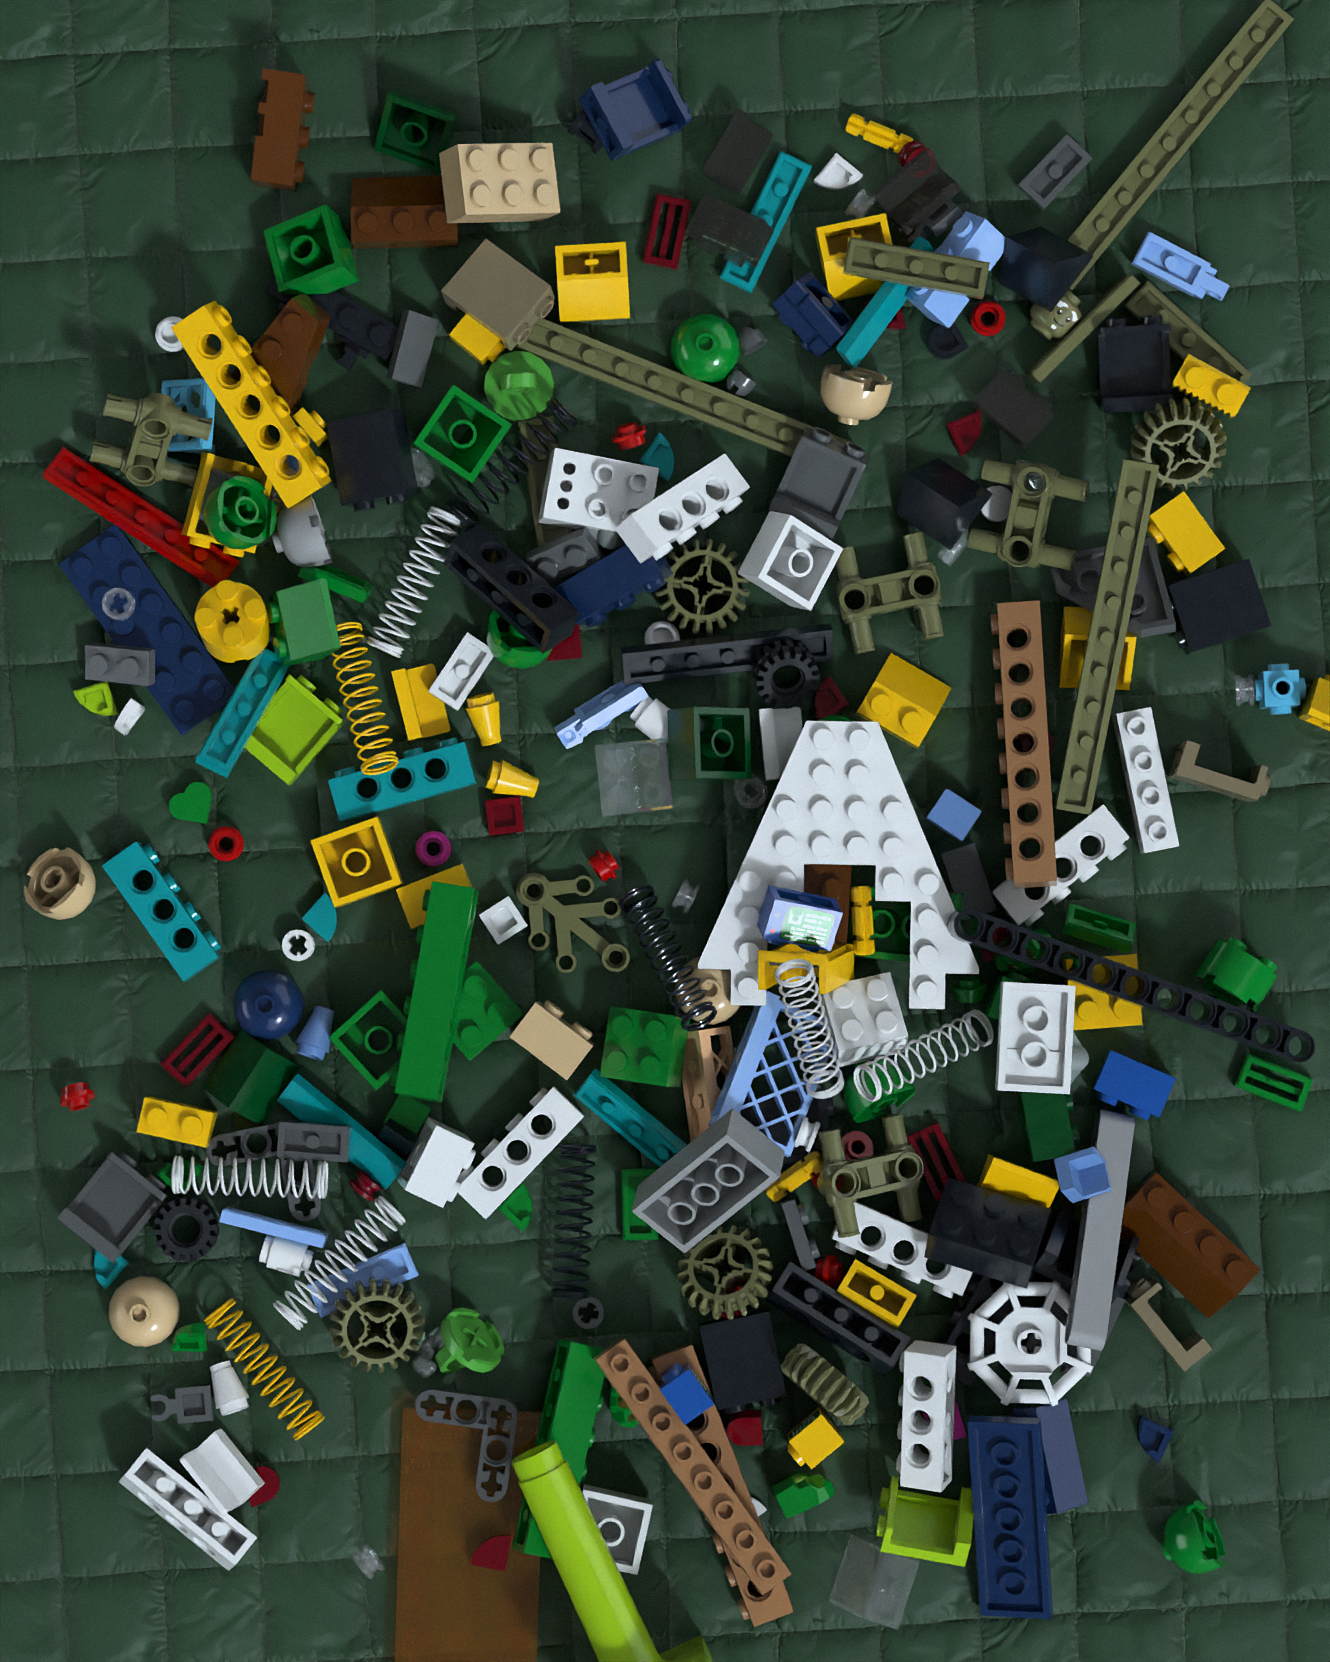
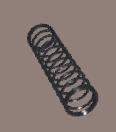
M550 397L546 405L560 421L565 431L553 424L540 412H536V415L550 431L555 441L539 431L530 422H526V425L541 442L545 451L529 441L520 432H516V435L528 448L536 461L527 457L510 442H506V445L519 459L526 471L517 467L500 452H496V455L506 465L516 481L507 477L490 462L486 463L500 480L506 491L497 487L481 473L478 474V477L488 487L496 501L487 497L470 482H467L468 487L478 497L486 511L477 507L460 492H457V495L472 512L476 521L455 501L449 500V502H446L448 509L467 528L472 529L476 524H479V517L474 509L482 514H489V508L484 499L492 504H499V498L493 488L502 494H509V488L502 477L512 484H519V479L512 467L522 474H529V469L521 457L532 464H539V459L531 447L542 454H549V449L541 437L552 444H559V439L550 426L562 434H569L565 422L571 427L578 425L576 418L557 399Z
M641 885L635 887L620 898L619 906L623 912L628 913L626 920L634 925L633 933L640 936L638 943L646 948L644 955L652 960L651 968L658 971L656 978L664 983L662 990L670 995V1005L676 1006L675 1015L682 1018L680 1023L682 1029L687 1031L699 1029L715 1018L717 1010L715 1006H712L713 1002L706 1001L696 1005L685 1015L678 1013L679 1007L696 1003L705 997L707 991L703 989L694 991L684 997L678 1004L673 1003V995L682 994L694 989L699 985L701 979L691 978L678 985L672 992L666 990L667 983L683 980L691 975L695 968L694 966H686L671 974L667 980L660 978L661 971H669L681 966L687 961L689 956L687 954L677 955L664 963L660 969L655 968V960L674 955L682 948V943H672L661 949L654 957L648 955L649 948L665 945L674 939L677 933L676 931H667L654 938L648 945L642 943V937L651 936L663 931L669 926L670 920H659L648 926L642 934L637 933V925L647 924L658 919L664 913V908H654L644 913L636 922L631 921L629 918L631 913L645 911L654 906L658 901V897L654 896L655 891L652 886ZM643 891H650L642 900L630 905H624L632 896ZM651 899H655V901H653V902H652L651 904H649L648 906H646V907H644V908H641V909H638V908H640V907L646 905L648 902H650ZM661 910L655 917L641 921L647 915ZM663 922H667V924L664 925L662 928L647 933L654 926ZM668 934H673L669 939L661 943L652 945L661 937H664ZM679 945V947L674 951L666 955L659 956L667 949ZM685 957V959L679 962L678 964L665 968L674 960ZM687 969H691L687 974L679 978L672 979L678 973ZM697 980V982L689 988L678 991L684 985ZM703 992L698 998L684 1003L690 997ZM707 1011H712L703 1020L690 1025H685L693 1017L699 1016Z
M560 1144V1151L573 1152L561 1153L558 1155L560 1158L592 1165L557 1169L561 1173L583 1176L590 1179L558 1182L557 1185L560 1187L589 1192L587 1194L557 1196L556 1199L558 1201L585 1205L588 1208L557 1210L555 1213L557 1215L587 1220L588 1222L557 1224L554 1227L588 1236L558 1238L554 1240L555 1243L581 1247L587 1250L553 1254L557 1258L575 1260L586 1264L552 1268L556 1272L578 1275L585 1278L553 1281L551 1284L554 1286L572 1289H552L551 1296L568 1299H586L589 1297L587 1289L569 1284L588 1281L590 1279L588 1275L571 1270L589 1267L591 1263L585 1259L570 1255L586 1254L591 1251V1248L568 1241L586 1240L592 1237V1234L588 1231L570 1227L585 1226L593 1222L589 1217L571 1213L592 1210L594 1208L592 1204L573 1199L590 1197L595 1192L591 1189L571 1184L590 1183L595 1180V1177L570 1170L589 1169L595 1167L596 1164L587 1159L571 1156L593 1154L596 1152L597 1147L587 1144Z

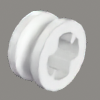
M292 930L285 935L282 941L284 954L294 961L306 960L312 955L315 948L313 937L305 930ZM300 935L306 938L304 946L307 948V951L303 955L298 951L297 955L290 951L293 945L289 941L294 936H296V939H299Z
M804 1117L794 1142V1147L797 1148L802 1145L805 1147V1151L810 1153L821 1123L818 1121L810 1123L808 1118Z

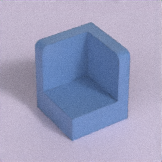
M946 789L925 819L961 842L982 811L951 790Z
M1095 1147L1054 1159L1060 1190L1072 1203L1111 1191L1112 1186L1106 1160Z

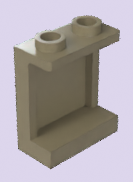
M488 239L482 242L441 290L446 305L456 312L461 309L503 341L504 347L510 351L517 344L521 345L526 341L531 333V327L539 318L542 319L549 314L555 299L552 288L548 283Z
M1188 740L1178 744L1168 777L1248 803L1257 801L1261 795H1266L1271 782V776L1267 775L1269 766L1262 764L1254 766L1249 780L1246 782L1194 765L1201 744Z
M1141 1277L1129 1286L1127 1290L1129 1294L1124 1298L1125 1302L1174 1363L1185 1372L1209 1353L1212 1348L1196 1332L1180 1344L1148 1304V1299L1161 1290L1162 1286L1152 1277L1147 1280Z

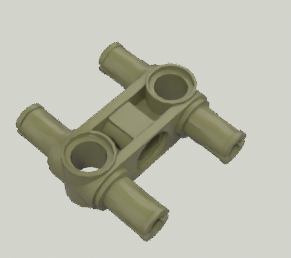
M107 393L103 416L133 422V426H135L130 444H126L125 447L94 439L89 461L120 468V472L126 475L128 481L137 486H151L155 482L162 481V479L193 486L198 464L169 458L167 454L172 435L176 436V433L208 441L213 419L182 412V408H179L170 396L162 393L150 394L143 399L140 398L139 401Z
M986 459L981 479L1010 485L1013 490L1006 528L1002 534L972 528L968 539V548L998 554L997 556L1001 561L1008 562L1014 567L1028 566L1036 568L1042 564L1071 571L1075 562L1076 550L1049 545L1044 540L1051 503L1055 496L1085 502L1088 497L1090 482L1062 476L1060 471L1044 463L1033 464L1021 461V463L1018 462L1016 465ZM1030 472H1037L1042 476L1043 486L1041 489H1035L1029 484L1028 475ZM1016 541H1023L1028 545L1029 555L1027 558L1016 554L1014 550Z
M923 532L903 536L908 567L905 568L906 571L868 579L860 577L854 547L843 548L836 562L839 582H836L837 586H835L842 621L849 625L855 655L875 651L869 619H872L874 615L913 607L914 610H918L924 640L944 636L938 607L942 601L940 581L935 565L933 566L932 562L929 563ZM919 577L928 578L933 584L932 592L928 595L918 594L914 589V581ZM851 591L859 592L864 598V605L858 610L848 608L844 602V597L847 593Z
M903 1114L881 1117L887 1145L883 1153L854 1160L845 1159L839 1128L818 1132L824 1163L821 1164L817 1187L819 1192L826 1198V1204H829V1207H833L838 1238L860 1234L854 1203L857 1202L858 1198L891 1190L896 1192L901 1222H911L923 1218L917 1187L921 1183L920 1178L924 1172V1164L922 1159L915 1154L912 1144H908ZM901 1160L905 1164V1172L902 1176L899 1173V1163ZM838 1175L842 1178V1187L839 1191L835 1186V1180Z

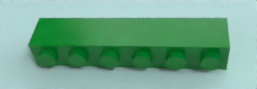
M432 881L431 890H425L422 904L423 911H427L425 925H419L416 937V945L421 946L418 960H413L410 970V980L414 981L412 995L406 996L404 1004V1016H408L406 1030L400 1031L397 1050L402 1051L400 1065L394 1066L391 1077V1086L396 1087L395 1093L400 1096L442 1103L479 892L475 888Z
M558 1339L534 1447L549 1441H557L564 1459L568 1461L580 1486V1483L584 1481L587 1474V1463L585 1460L588 1448L592 1446L595 1438L593 1424L595 1415L602 1406L603 1394L601 1389L603 1380L606 1377L593 1358L605 1349ZM523 1495L512 1549L525 1554L552 1559Z

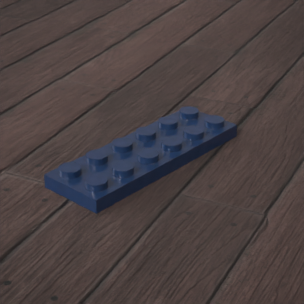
M114 524L59 563L61 569L116 645L155 649V684L146 687L181 736L186 735L227 705L235 691L234 686L118 526Z
M970 1415L967 1425L981 1616L1051 1619L1053 1601L1041 1418Z

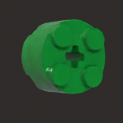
M1229 937L1227 941L1216 940L1194 975V979L1196 982L1204 979L1205 983L1202 987L1221 1001L1234 1006H1238L1239 1003L1248 1006L1246 1010L1256 1013L1277 979L1274 973L1277 965L1263 956H1259L1256 959L1245 952L1248 947L1233 937Z

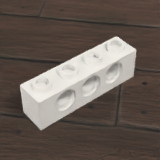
M724 453L632 513L615 530L640 564L651 556L657 561L673 549L671 543L677 541L679 545L683 544L697 533L694 529L695 527L700 525L704 530L720 518L718 515L719 511L723 509L728 514L743 502L740 496L750 486Z
M1148 707L1115 714L1112 716L1140 854L1178 847L1179 841L1152 709Z
M1104 804L1100 805L1091 812V815H1087L1055 840L1056 859L1065 858L1071 865V871L1067 877H1057V886L1043 887L1042 896L1037 900H1031L1026 896L1025 888H1015L1014 879H1006L993 889L991 894L1015 925L1019 926L1024 922L1028 927L1044 914L1040 909L1050 900L1056 905L1069 895L1071 890L1068 886L1079 878L1083 883L1097 873L1099 869L1096 864L1107 856L1111 861L1126 850L1127 847L1123 843L1130 837ZM1085 836H1092L1098 842V851L1093 856L1085 855L1080 849L1081 840Z
M555 1086L550 1091L543 1087L529 1102L534 1108L525 1117L518 1113L505 1127L510 1133L500 1143L494 1138L480 1153L485 1159L476 1168L470 1165L467 1170H464L457 1179L460 1183L458 1193L485 1219L493 1213L585 1116ZM539 1114L547 1115L552 1121L551 1131L547 1134L536 1133L532 1127V1120L535 1116ZM514 1140L523 1141L527 1146V1156L521 1160H515L508 1154V1145ZM489 1166L500 1168L503 1173L502 1182L498 1185L487 1184L483 1178L485 1168Z
M855 1202L854 1207L860 1234L838 1238L835 1225L831 1238L837 1241L836 1248L851 1255H855L856 1251L859 1250L870 1255L868 1262L886 1270L889 1264L902 1269L901 1277L920 1284L921 1279L927 1280L935 1284L932 1289L933 1291L946 1297L952 1298L954 1293L962 1296L973 1273L945 1264V1268L940 1273L933 1274L928 1272L926 1269L928 1258H925L924 1255L929 1233L859 1202ZM868 1226H875L881 1232L880 1240L874 1245H866L861 1240V1233ZM901 1240L909 1241L913 1245V1252L907 1259H898L893 1253L895 1244Z
M915 1340L902 1352L899 1362L900 1372L904 1373V1378L898 1396V1403L900 1406H903V1411L897 1429V1437L899 1440H902L901 1452L897 1458L896 1470L897 1473H901L900 1486L942 1492L952 1481L956 1346ZM920 1376L927 1378L932 1388L925 1386ZM919 1410L925 1411L931 1421L923 1419ZM918 1444L924 1445L928 1449L929 1455L924 1454L919 1449Z
M147 1448L119 1480L120 1484L228 1571L239 1562L257 1539L254 1534L228 1513L221 1514L207 1496Z

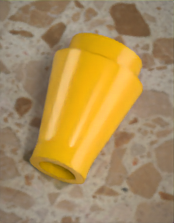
M494 692L467 698L468 707L465 710L480 738L481 746L501 742L499 700H495Z
M501 760V762L492 761L487 773L485 788L492 789L494 794L534 798L539 778L524 772L504 760Z

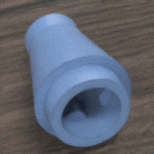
M321 1006L314 1007L313 1013L295 1042L298 1044L297 1053L323 1061L325 1053H329L330 1049L329 1037L331 1036L334 1011Z

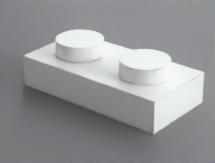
M467 632L428 692L458 711L494 657L489 647Z

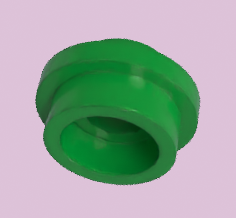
M966 976L959 978V983L954 984L952 990L956 994L958 1002L975 1003L985 999L988 984L980 982V977Z

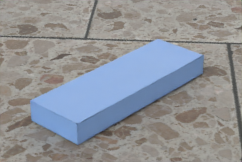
M226 1207L222 1210L219 1221L319 1248L325 1247L328 1237L326 1231L232 1207Z
M406 1243L367 1258L368 1262L361 1261L354 1264L358 1272H354L348 1267L342 1269L341 1271L348 1279V1282H343L334 1274L328 1275L327 1277L337 1288V1293L331 1291L318 1280L314 1281L328 1300V1303H324L311 1293L320 1317L330 1314L331 1311L338 1310L335 1307V1300L337 1298L347 1301L343 1293L345 1288H349L356 1293L355 1283L358 1280L363 1283L364 1287H369V1278L375 1277L376 1286H382L383 1279L387 1277L390 1279L391 1288L398 1282L402 1283L419 1276ZM311 1283L307 1285V1286L310 1287L312 1290H314L316 1293H318V1292L314 1289V1287L311 1285Z

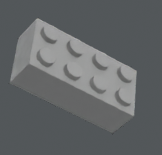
M731 1109L638 1185L632 1212L679 1250L686 1253L780 1178L785 1151L734 1109Z

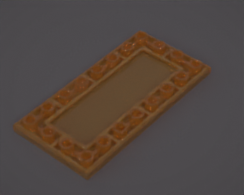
M403 1407L395 1662H537L540 1556L525 1554L512 1549L523 1499V1493L518 1484L519 1480L512 1464L508 1488L504 1497L496 1502L484 1501L478 1496L476 1491L483 1429L428 1422L418 1416L415 1407ZM427 1408V1413L433 1414L437 1408ZM440 1408L446 1409L444 1417L451 1418L449 1408ZM456 1409L459 1417L467 1420L476 1415L477 1409ZM506 1410L492 1411V1416L497 1417L498 1420L497 1428L494 1430L489 1427L488 1434L501 1433L510 1437V1430L503 1431V1426L506 1418H512V1413H508ZM518 1411L512 1460L534 1448L542 1411ZM493 1440L487 1445V1454L492 1459L500 1460L507 1454V1447L502 1441ZM484 1463L483 1469L491 1468L489 1480L486 1482L482 1481V1486L488 1489L487 1494L494 1495L496 1489H502V1484L496 1482L497 1471L505 1472L506 1467H493ZM512 1534L505 1571L470 1565L473 1554L483 1542L496 1535Z

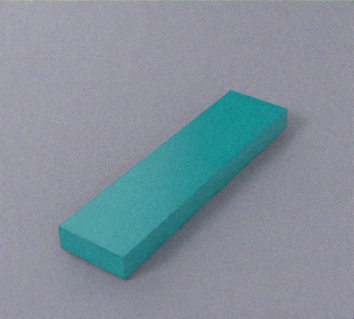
M780 151L747 221L759 227L757 237L744 259L730 255L720 275L721 280L750 294L752 293L812 169L811 165ZM764 240V244H759V241ZM756 247H759V252H755ZM752 255H756L755 260L751 259Z
M920 236L910 246L913 249L935 252L930 243ZM890 282L882 284L836 346L837 352L846 364L855 369L907 300L904 296L911 286Z
M264 648L258 656L252 659L197 755L195 763L228 778L291 665L283 666L281 658H277L275 652Z
M596 1068L573 1094L659 1167L687 1146L686 1143L608 1078L600 1077V1072Z
M297 1074L277 1099L281 1105L302 1122L351 1126L349 1160L385 1190L407 1165V1162L301 1075Z

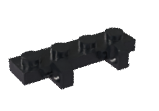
M275 274L265 289L267 294L281 301L277 307L281 311L291 298L301 295H282L279 293ZM337 291L328 294H306L331 316L327 328L342 336L340 341L346 344L344 354L341 359L336 361L338 365L351 371L359 356L367 359L370 353L388 363L393 353L399 329L398 326Z

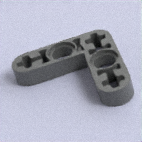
M279 1122L213 1137L209 1142V1146L206 1147V1155L209 1161L219 1166V1158L221 1156L214 1155L213 1149L218 1147L219 1140H223L225 1146L237 1144L235 1136H241V1149L245 1157H238L239 1150L230 1152L226 1156L227 1160H223V1166L233 1165L234 1158L237 1159V1164L247 1162L249 1158L253 1161L277 1156V1150L273 1151V1138L269 1129H276L275 1136H278ZM260 1133L266 1138L267 1147L262 1153H253L249 1150L247 1140L251 1134ZM279 1157L285 1189L290 1161H308L309 1183L311 1182L313 1190L310 1189L312 1195L317 1177L314 1160ZM295 1180V1187H300L302 1181ZM290 1183L287 1200L292 1216L302 1222L315 1219L321 1212L322 1199L318 1198L317 1193L311 1199L307 1194V1190H305L308 1201L315 1202V1207L310 1209V1215H305L303 1210H297L296 1204L300 1203L302 1198L301 1196L299 1198L294 1196Z
M438 1388L423 1390L415 1402V1410L423 1420L483 1429L476 1491L478 1496L487 1502H496L502 1499L506 1494L509 1483L518 1419L516 1405L511 1400L503 1397ZM429 1395L436 1396L435 1400L437 1403L447 1404V1396L453 1397L454 1400L450 1408L451 1418L444 1417L446 1409L437 1408L433 1414H428L427 1407L421 1406V1402L427 1401ZM470 1400L475 1403L477 1413L473 1418L465 1420L458 1416L456 1407L460 1401ZM500 1405H505L506 1412L512 1413V1418H506L503 1426V1431L510 1430V1437L501 1433L488 1434L489 1427L494 1430L497 1428L498 1420L497 1417L492 1416V1411H497ZM493 1440H500L507 1447V1454L500 1460L492 1459L487 1454V1445ZM484 1463L493 1467H506L505 1472L497 1471L496 1482L502 1484V1489H496L494 1495L487 1494L488 1489L482 1486V1481L486 1482L489 1480L491 1468L483 1469Z

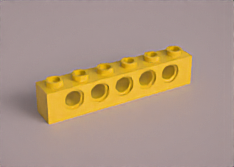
M215 300L202 306L175 324L171 329L289 509L332 481L328 475L329 468L325 461L319 456L316 457L309 446L310 439L304 429L296 426L289 415L291 411L287 402L281 396H277L270 385L271 379L267 371L262 366H258L252 358V350L249 343L241 335L238 336L232 327V318L229 312L222 305H218ZM211 334L216 335L220 339V351L215 350L211 346ZM231 364L239 368L241 373L240 381H236L231 377L229 372ZM250 394L259 399V411L254 410L250 406ZM269 425H273L279 430V441H275L270 437L268 433ZM289 455L297 458L299 471L290 468L288 464Z

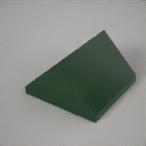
M389 90L374 150L440 174L439 153L449 149L458 127L457 116L454 113Z
M240 1028L203 1086V1089L229 1109L263 1126L277 1104V1099L289 1085L300 1065Z

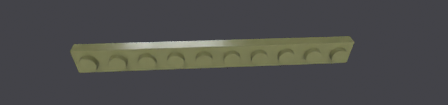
M1264 0L1067 240L1093 255V258L1068 289L1072 292L1293 22L1294 18L1273 1Z
M539 318L531 327V333L526 341L517 346L521 350L791 458L805 428L813 429L810 425L543 318ZM832 435V439H835L843 444H845L846 442H850L835 435Z
M1122 458L1056 797L1055 808L1059 810L1091 815L1159 470L1158 464Z

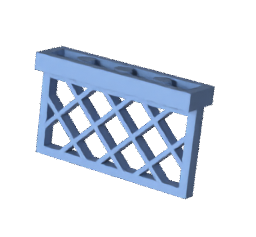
M767 991V1005H754L708 1125H713L731 1109L740 1114L741 1110L752 1106L759 1126L756 1128L762 1130V1133L772 1141L768 1126L784 1121L789 1133L785 1146L775 1141L773 1142L785 1151L784 1156L789 1157L792 1154L795 1146L794 1142L813 1097L807 1093V1090L806 1092L804 1091L802 1085H805L807 1082L805 1080L800 1082L792 1063L799 1059L797 1056L790 1058L783 1039L791 1036V1032L781 1035L775 1022L779 1011L785 1013L786 1006L779 1000L780 996ZM789 1008L788 1012L790 1015H793L801 1009ZM803 1012V1013L797 1014L796 1016H802V1015H805V1014H808V1013H807V1012ZM811 1014L802 1019H793L796 1026L801 1020H818L819 1017ZM819 1023L814 1025L815 1027H818L820 1029L823 1028V1025ZM796 1029V1030L794 1031V1033H795V1034L799 1033V1036H800L801 1034L805 1033V1030H807V1029H804V1030H797V1029ZM772 1032L775 1038L768 1040ZM805 1040L802 1041L803 1045H805L807 1043H810V1041ZM777 1042L784 1062L768 1067L763 1052L767 1045ZM810 1045V1046H807V1047H805V1049H809V1048H812V1046H811V1045ZM823 1045L816 1050L806 1051V1053L801 1054V1057L804 1058L819 1051L826 1053L829 1047ZM816 1056L810 1057L809 1060L816 1059ZM826 1056L821 1060L811 1062V1064L814 1065L817 1063H827L829 1056ZM760 1063L762 1070L756 1072L758 1065ZM786 1065L794 1085L778 1091L770 1071ZM823 1065V1066H817V1067H814L813 1069H814V1070H818V1069H821V1068L825 1067V1065ZM764 1074L772 1094L756 1100L751 1083L753 1078ZM811 1083L810 1089L816 1091L818 1084ZM796 1088L801 1105L799 1110L788 1114L780 1094ZM747 1096L750 1103L743 1105ZM774 1097L782 1117L766 1123L758 1103ZM796 1115V1118H795L794 1123H793V1125H792V1122H791V1120H790V1117H793V1116Z

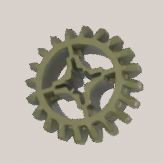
M1185 397L1180 405H1176L1175 401L1170 398L1168 401L1169 407L1163 408L1162 405L1156 403L1155 414L1145 411L1143 414L1145 422H1136L1135 429L1137 433L1131 436V443L1134 446L1131 447L1130 451L1132 458L1137 461L1159 465L1155 485L1158 489L1167 482L1168 490L1173 492L1177 484H1181L1182 489L1187 492L1188 483L1194 481L1200 487L1202 484L1200 477L1204 475L1212 479L1213 471L1211 467L1221 468L1220 456H1225L1226 448L1223 443L1226 442L1227 438L1225 432L1222 431L1221 420L1215 418L1212 409L1204 410L1202 403L1199 401L1190 407V402ZM1196 428L1206 435L1204 447L1199 446L1197 441L1194 440ZM1153 442L1158 444L1160 449L1163 450L1161 462L1151 454Z
M693 539V551L688 552L686 545L683 543L679 545V550L682 553L681 557L678 558L672 551L667 554L668 558L674 563L670 566L673 574L664 579L666 589H659L655 591L656 597L667 596L668 600L662 602L659 607L662 611L670 607L673 608L674 611L668 616L670 622L674 621L678 615L683 618L679 625L681 630H684L688 621L694 623L692 628L693 634L699 633L700 624H706L707 634H712V622L717 621L719 628L724 630L726 629V623L723 620L724 616L727 615L733 622L738 619L732 608L744 610L746 605L737 600L738 596L749 597L750 591L739 588V584H746L750 581L743 576L738 577L737 573L743 562L735 566L732 565V562L738 555L735 551L731 552L727 558L723 556L726 544L721 543L717 552L711 550L713 546L712 539H707L706 549H699L698 539ZM702 558L699 572L695 576L675 577L678 570L685 563ZM712 560L718 562L727 570L732 586L725 585L712 578ZM706 569L707 584L717 589H712L711 592L706 590L707 595H703L702 603L699 604L698 589L692 587L695 580L699 583L698 578H702L703 570ZM673 588H680L693 595L695 599L693 613L688 612L678 603L674 596ZM731 596L722 609L715 613L704 615L705 604L710 597Z
M719 1225L716 1228L717 1234L711 1235L709 1233L704 1237L705 1239L693 1246L694 1249L691 1248L686 1253H683L686 1259L678 1261V1268L683 1272L677 1275V1279L680 1284H683L680 1288L682 1295L689 1297L688 1303L692 1308L699 1305L700 1314L705 1316L712 1309L714 1319L718 1320L722 1312H726L728 1319L732 1320L734 1318L733 1311L740 1310V1313L746 1316V1306L748 1304L758 1308L759 1302L756 1296L767 1298L768 1291L764 1286L772 1285L773 1279L768 1273L773 1270V1265L771 1261L767 1260L770 1257L768 1249L761 1248L762 1242L758 1237L751 1240L750 1231L746 1229L738 1236L736 1226L732 1225L729 1232L724 1233L723 1227ZM721 1251L717 1257L707 1259L712 1254ZM735 1251L747 1256L753 1263V1269L745 1268L744 1264L737 1263ZM729 1264L731 1273L727 1272L728 1275L723 1276L721 1281L719 1272L723 1273V1269H727ZM697 1276H704L707 1281L714 1282L715 1294L703 1289L697 1282ZM737 1286H744L737 1292L730 1294V1291Z
M375 1277L369 1278V1287H364L363 1283L358 1280L355 1283L357 1292L354 1293L351 1289L345 1288L343 1293L347 1301L337 1298L335 1300V1307L338 1310L330 1312V1320L335 1323L329 1326V1333L337 1335L332 1339V1344L334 1347H342L340 1350V1357L342 1359L352 1355L351 1366L353 1367L364 1361V1371L369 1372L372 1364H377L378 1371L382 1373L385 1370L384 1363L389 1362L391 1367L396 1369L398 1368L397 1357L408 1362L410 1354L407 1349L417 1351L419 1343L415 1339L424 1337V1330L419 1326L425 1324V1318L423 1315L417 1314L422 1310L420 1302L411 1303L414 1299L412 1291L402 1294V1283L398 1282L391 1289L390 1279L387 1277L383 1279L382 1286H376ZM379 1300L389 1303L383 1307L376 1308L368 1302ZM356 1310L363 1324L358 1328V1334L352 1337L348 1331L347 1324L350 1316ZM402 1312L406 1319V1327L402 1336L397 1339L391 1325L396 1321V1315ZM370 1320L377 1324L383 1321V1329H380L378 1326H374L371 1329ZM372 1342H380L386 1347L373 1349L366 1346Z
M798 1344L784 1357L785 1360L780 1365L782 1372L844 1425H852L865 1412L864 1409L869 1404L868 1397L809 1346Z

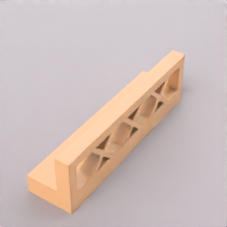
M730 1026L688 1031L682 1084L691 1142L710 1127L708 1123L721 1092V1089L717 1086L716 1076L721 1071L725 1075L726 1080L733 1062L734 1050ZM719 1035L721 1050L718 1055L712 1051L710 1036Z

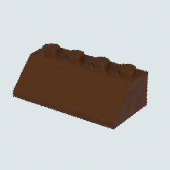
M1151 1170L1125 1198L1120 1237L1127 1244L1133 1235L1140 1238L1136 1249L1137 1252L1141 1253L1140 1256L1208 1319L1235 1298L1261 1270L1157 1172Z

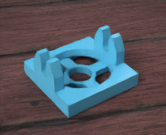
M204 378L163 380L161 393L170 396L179 408L185 405L188 413L213 419L208 441L196 437L188 441V435L176 433V436L172 435L167 452L191 454L206 452L215 454V445L212 444L216 397ZM191 392H197L200 395L199 408H194V405L191 403Z

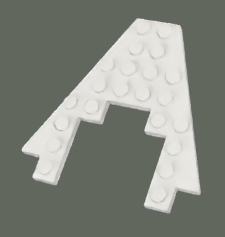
M807 720L700 957L698 969H731V1005L766 1006L767 989L758 990V950H767L768 942L762 937L757 923L768 885L804 892V864L876 865L875 901H911L909 1008L945 1009L946 973L979 974V966L970 944L953 938L948 932L947 921L951 913L955 911V908L879 722ZM959 921V930L961 931V933L965 935L961 922Z

